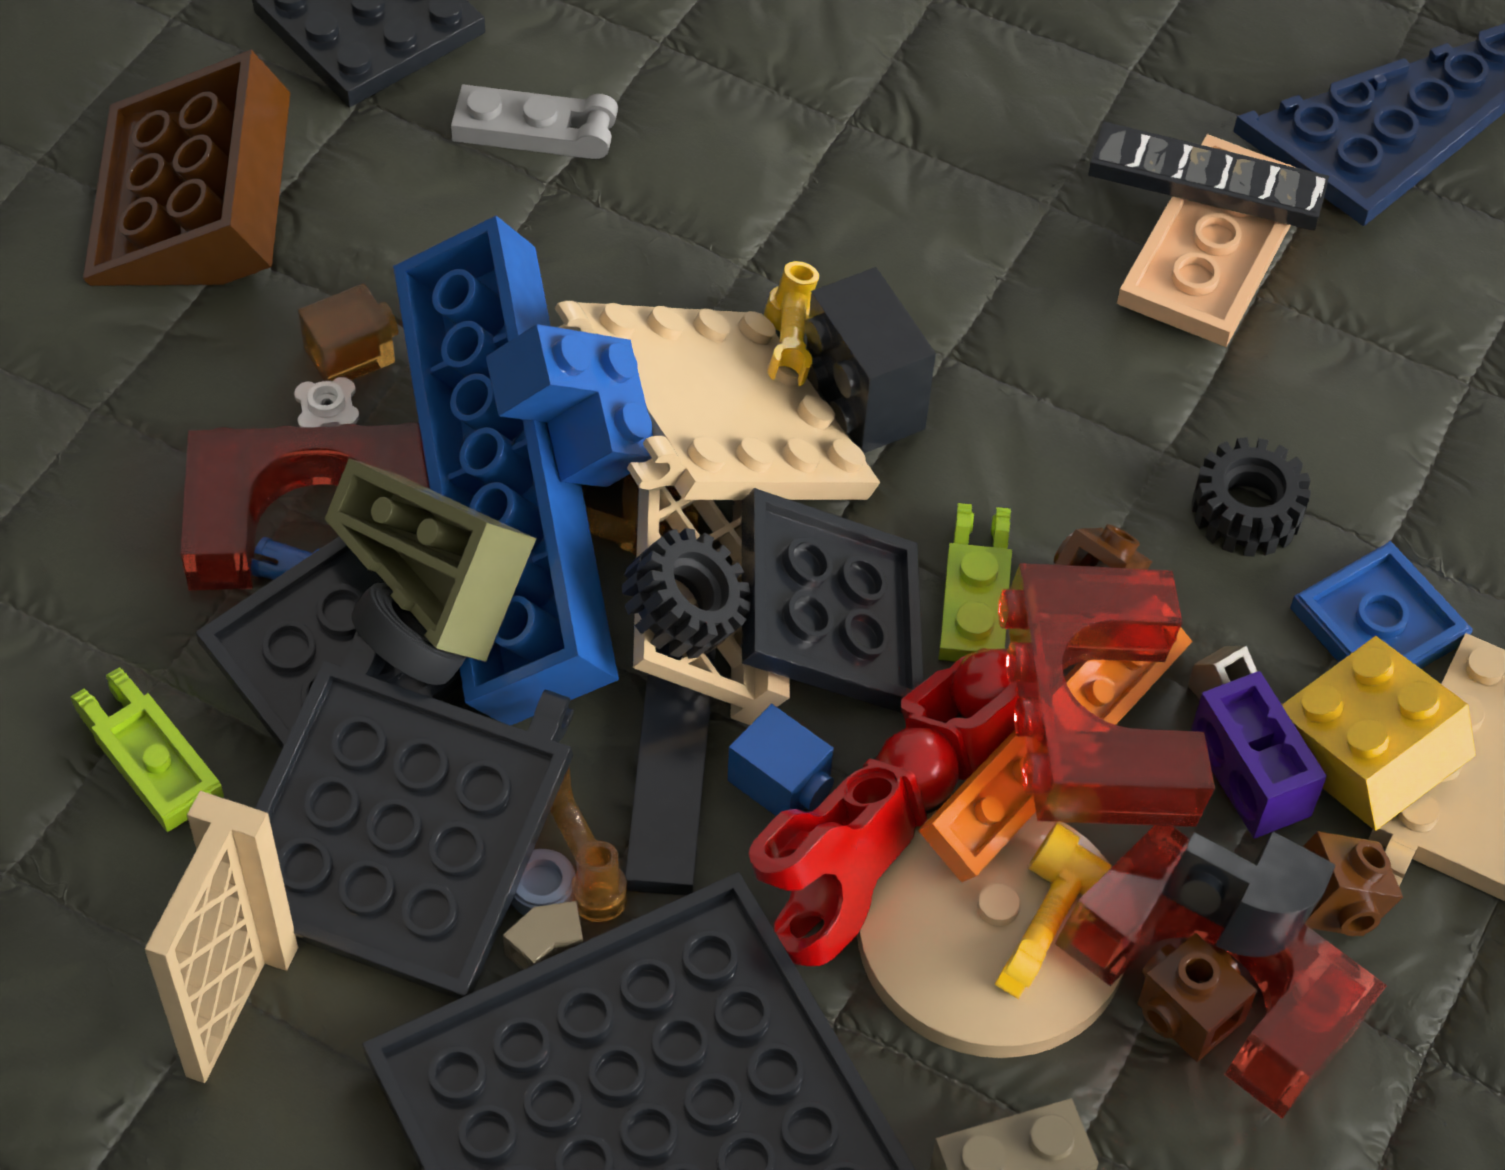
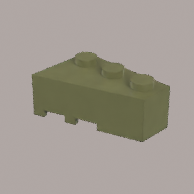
M349 458L325 516L327 523L368 570L377 572L392 589L393 593L390 596L401 609L410 611L427 630L425 637L436 649L486 662L536 538L403 476Z

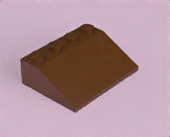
M252 49L110 104L83 280L90 286L223 285L272 267L291 93Z

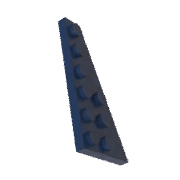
M1505 23L1479 32L1475 41L1452 48L1449 43L1432 48L1428 57L1409 63L1403 58L1331 83L1329 91L1305 100L1299 95L1282 100L1277 110L1259 116L1254 110L1239 115L1236 118L1233 132L1267 157L1299 169L1329 175L1324 198L1359 224L1365 226L1505 113Z

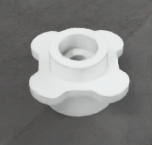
M339 377L333 382L322 381L314 384L307 381L297 386L294 392L295 399L302 406V413L298 416L299 427L305 432L313 433L320 437H335L344 433L348 428L353 427L359 420V411L352 406L351 397L356 392L354 383L348 378Z

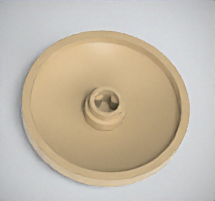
M1037 810L976 877L961 883L919 833L918 830L921 827L916 826L914 837L910 844L878 879L873 890L867 918L857 934L862 964L868 979L885 1005L899 1020L926 1039L945 1048L980 1057L1010 1058L1037 1054L1068 1042L1093 1024L1106 1010L1117 992L1129 957L1132 939L1129 905L1123 887L1112 867L1092 899L1089 900L1082 894H1078L1048 948L1047 955L1029 988L1025 987L1019 999L995 985L1001 970L1015 947L1021 941L1050 889V882L1028 869L1037 849L1057 822L1080 836L1079 845L1108 862L1086 837L1059 819ZM936 811L927 814V821Z

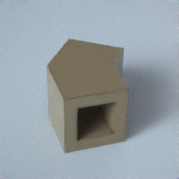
M1224 646L1193 665L1188 687L1199 700L1202 692L1258 672L1247 646Z
M571 901L533 907L503 934L505 956L521 970H524L583 943L577 902Z

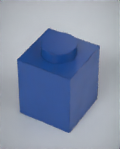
M770 704L729 746L727 781L775 816L781 811L790 809L803 811L807 808L809 811H813L825 800L832 789L834 779L831 777L834 748L776 706Z

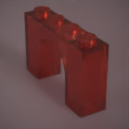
M407 422L400 425L378 426L343 424L337 427L303 428L279 426L265 429L219 427L212 430L188 431L180 555L189 591L253 589L251 562L254 559L255 535L258 522L265 510L282 495L300 487L317 484L338 486L349 458L398 474L430 489L419 423Z
M1020 563L1011 588L1003 589L1001 592L998 617L1000 627L1002 629H1009L1011 643L1007 651L1006 673L1009 682H1017L1019 697L1015 705L1014 727L1018 737H1025L1027 753L1023 761L1022 781L1025 793L1033 794L1037 821L1196 827L1215 790L1204 732L1132 729L1111 724L1095 716L1078 702L1068 688L1063 675L1065 668L1087 660L1165 663L1183 623L1173 571Z
M1161 818L1078 900L1055 945L1109 986L1148 947L1161 940L1190 938L1193 934L1197 933L1207 943L1215 946L1223 927L1160 894L1190 839ZM1305 924L1290 946L1273 955L1251 957L1224 950L1237 959L1251 973L1261 989L1266 1005V1016L1250 1033L1224 1075L1281 1119L1285 1117L1359 1028L1387 987L1386 984Z

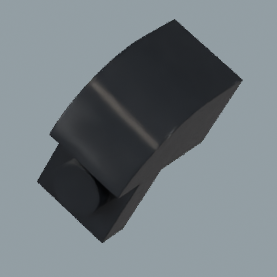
M1194 832L1160 894L1223 927L1215 946L1244 956H1269L1283 951L1295 940L1323 896L1336 864L1275 832H1272L1254 863Z

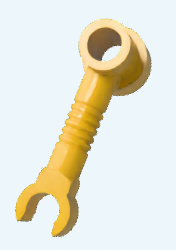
M793 261L785 265L779 286L771 290L764 310V316L772 322L776 330L780 331V343L773 351L768 367V375L774 380L778 367H790L799 375V386L806 382L812 364V356L806 350V344L804 343V322L809 318L811 291L815 290L819 279L817 270L804 262Z
M1057 822L1042 841L1028 866L1029 870L1051 883L1050 889L1021 941L1015 947L995 981L996 986L1019 999L1025 987L1029 988L1047 955L1048 948L1078 894H1082L1089 900L1092 899L1112 866L1079 845L1080 836Z

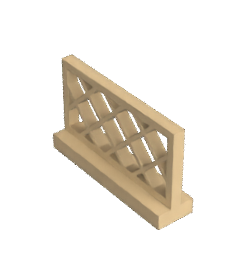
M665 486L649 490L639 487L637 557L661 537L659 522L666 519L673 530L677 529L678 533L685 528L695 529L682 511V509L693 504L713 533L710 536L714 538L713 543L719 540L731 552L729 556L732 558V565L739 562L742 567V500H733L735 501L733 505V521L729 523L713 500L680 499L676 502ZM695 529L696 539H698L700 535ZM742 574L737 577L738 582H742ZM675 579L682 595L691 604L698 607L691 591ZM639 613L635 614L634 625L641 620ZM634 626V669L730 703L731 718L751 725L770 704L778 707L790 698V678L742 664V626L716 646L731 666V680L720 676L704 653L698 658L688 659L685 652L683 659L676 660L655 652L656 647L650 643L655 634L648 629L641 635Z
M199 791L187 814L196 852L145 947V952L185 1076L206 1083L264 964L287 971L297 952L298 944L293 933V922L268 813Z

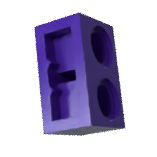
M1258 671L1202 692L1190 735L1253 839L1311 817L1327 776L1262 673Z

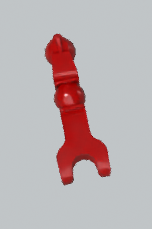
M982 648L975 653L962 656L950 668L936 671L901 700V709L907 728L886 739L876 760L868 759L863 764L862 769L848 776L813 811L804 812L798 809L781 811L758 835L749 848V858L756 879L774 887L791 891L789 901L774 922V931L794 964L801 966H821L835 958L859 933L867 918L873 890L878 879L910 844L914 837L915 827H921L927 821L926 811L948 800L959 779H968L1038 704L1049 695L1051 691L1049 674H1031L1023 659L1004 648ZM960 712V714L962 715L963 718H955V717H956V715ZM821 919L824 920L821 930L808 938H802Z

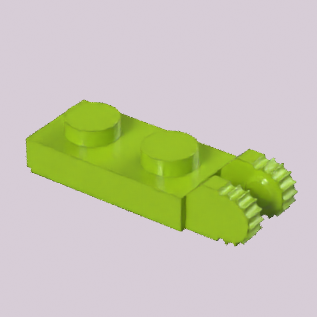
M958 503L954 540L953 543H949L938 660L956 662L962 656L975 653L982 648L1005 649L1012 549H1007L1011 509L996 507V514L992 516L991 522L992 547L968 545L969 534L972 533L974 521L972 504Z
M120 667L106 675L111 693L124 707L108 717L96 698L89 694L85 688L70 696L73 706L80 718H82L93 733L97 744L167 833L188 820L187 814L199 791L221 798L224 797L222 785L150 694L143 695L131 678L128 677L127 673Z

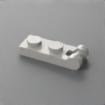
M462 84L451 124L452 141L599 159L608 154L612 138L611 132L608 129L615 124L618 105L613 98L604 94H593L584 100Z

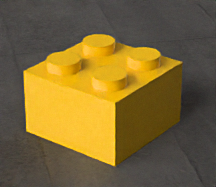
M1377 636L1370 639L1282 704L1327 776L1323 789L1375 831L1476 756L1468 703Z

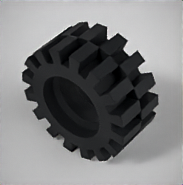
M1244 437L1236 439L1234 450L1226 441L1218 445L1216 454L1211 451L1209 452L1198 475L1192 500V512H1197L1194 521L1198 529L1208 526L1205 537L1214 544L1222 537L1225 539L1222 550L1233 553L1235 545L1238 544L1244 546V556L1252 557L1255 556L1258 546L1262 547L1265 555L1275 553L1278 543L1283 548L1291 543L1293 535H1297L1309 503L1311 490H1308L1311 480L1308 472L1300 474L1303 463L1297 456L1288 462L1286 461L1289 449L1279 444L1275 452L1266 450L1269 440L1258 438L1256 447H1249L1248 438ZM1239 486L1253 487L1266 493L1273 500L1274 504L1267 507H1250L1235 500L1228 490Z
M685 528L680 533H678L677 529H674L661 536L627 567L624 576L629 579L622 584V594L633 597L625 604L628 615L639 613L641 620L634 625L642 635L650 629L655 634L650 642L653 646L661 649L669 643V655L679 658L686 652L688 659L698 658L703 653L707 654L740 628L746 621L743 616L750 612L751 602L743 599L751 593L749 583L737 581V577L744 572L739 562L730 566L725 558L731 552L724 545L714 550L712 548L714 538L706 533L696 539L695 529ZM675 579L691 591L698 607L691 604L682 595Z

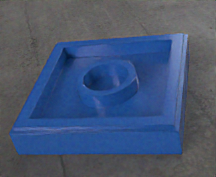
M1391 541L1296 594L1290 606V609L1338 662L1377 636L1422 669L1458 648L1465 633L1471 635L1473 631L1469 624Z

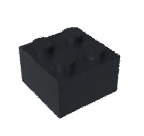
M877 267L811 291L809 318L804 322L807 337L806 350L812 356V364L807 379L816 391L822 393L827 403L832 407L835 419L844 433L850 436L854 444L863 453H867L925 430L936 353Z

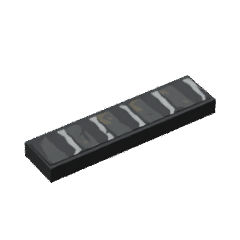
M1103 121L1088 176L1313 231L1316 229L1329 175Z

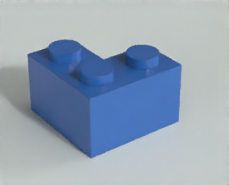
M536 324L486 356L498 415L500 417L536 420L547 423L560 482L608 487L630 474L627 467L631 462L642 463L651 459L643 442L646 438L654 436L652 421L648 414L639 377L638 364L630 339Z

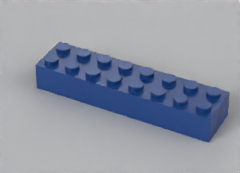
M494 216L394 265L393 268L430 489L536 538L486 662L466 657L460 667L465 704L499 722L513 725L534 716L539 699L545 689L567 696L570 700H573L618 681L619 677L581 484L560 482L546 422L500 417L498 415L486 356L536 324L551 325L535 246L499 217Z

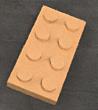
M1209 134L1206 135L1201 144L1291 166ZM1172 196L1123 282L1117 304L1227 347L1291 225Z

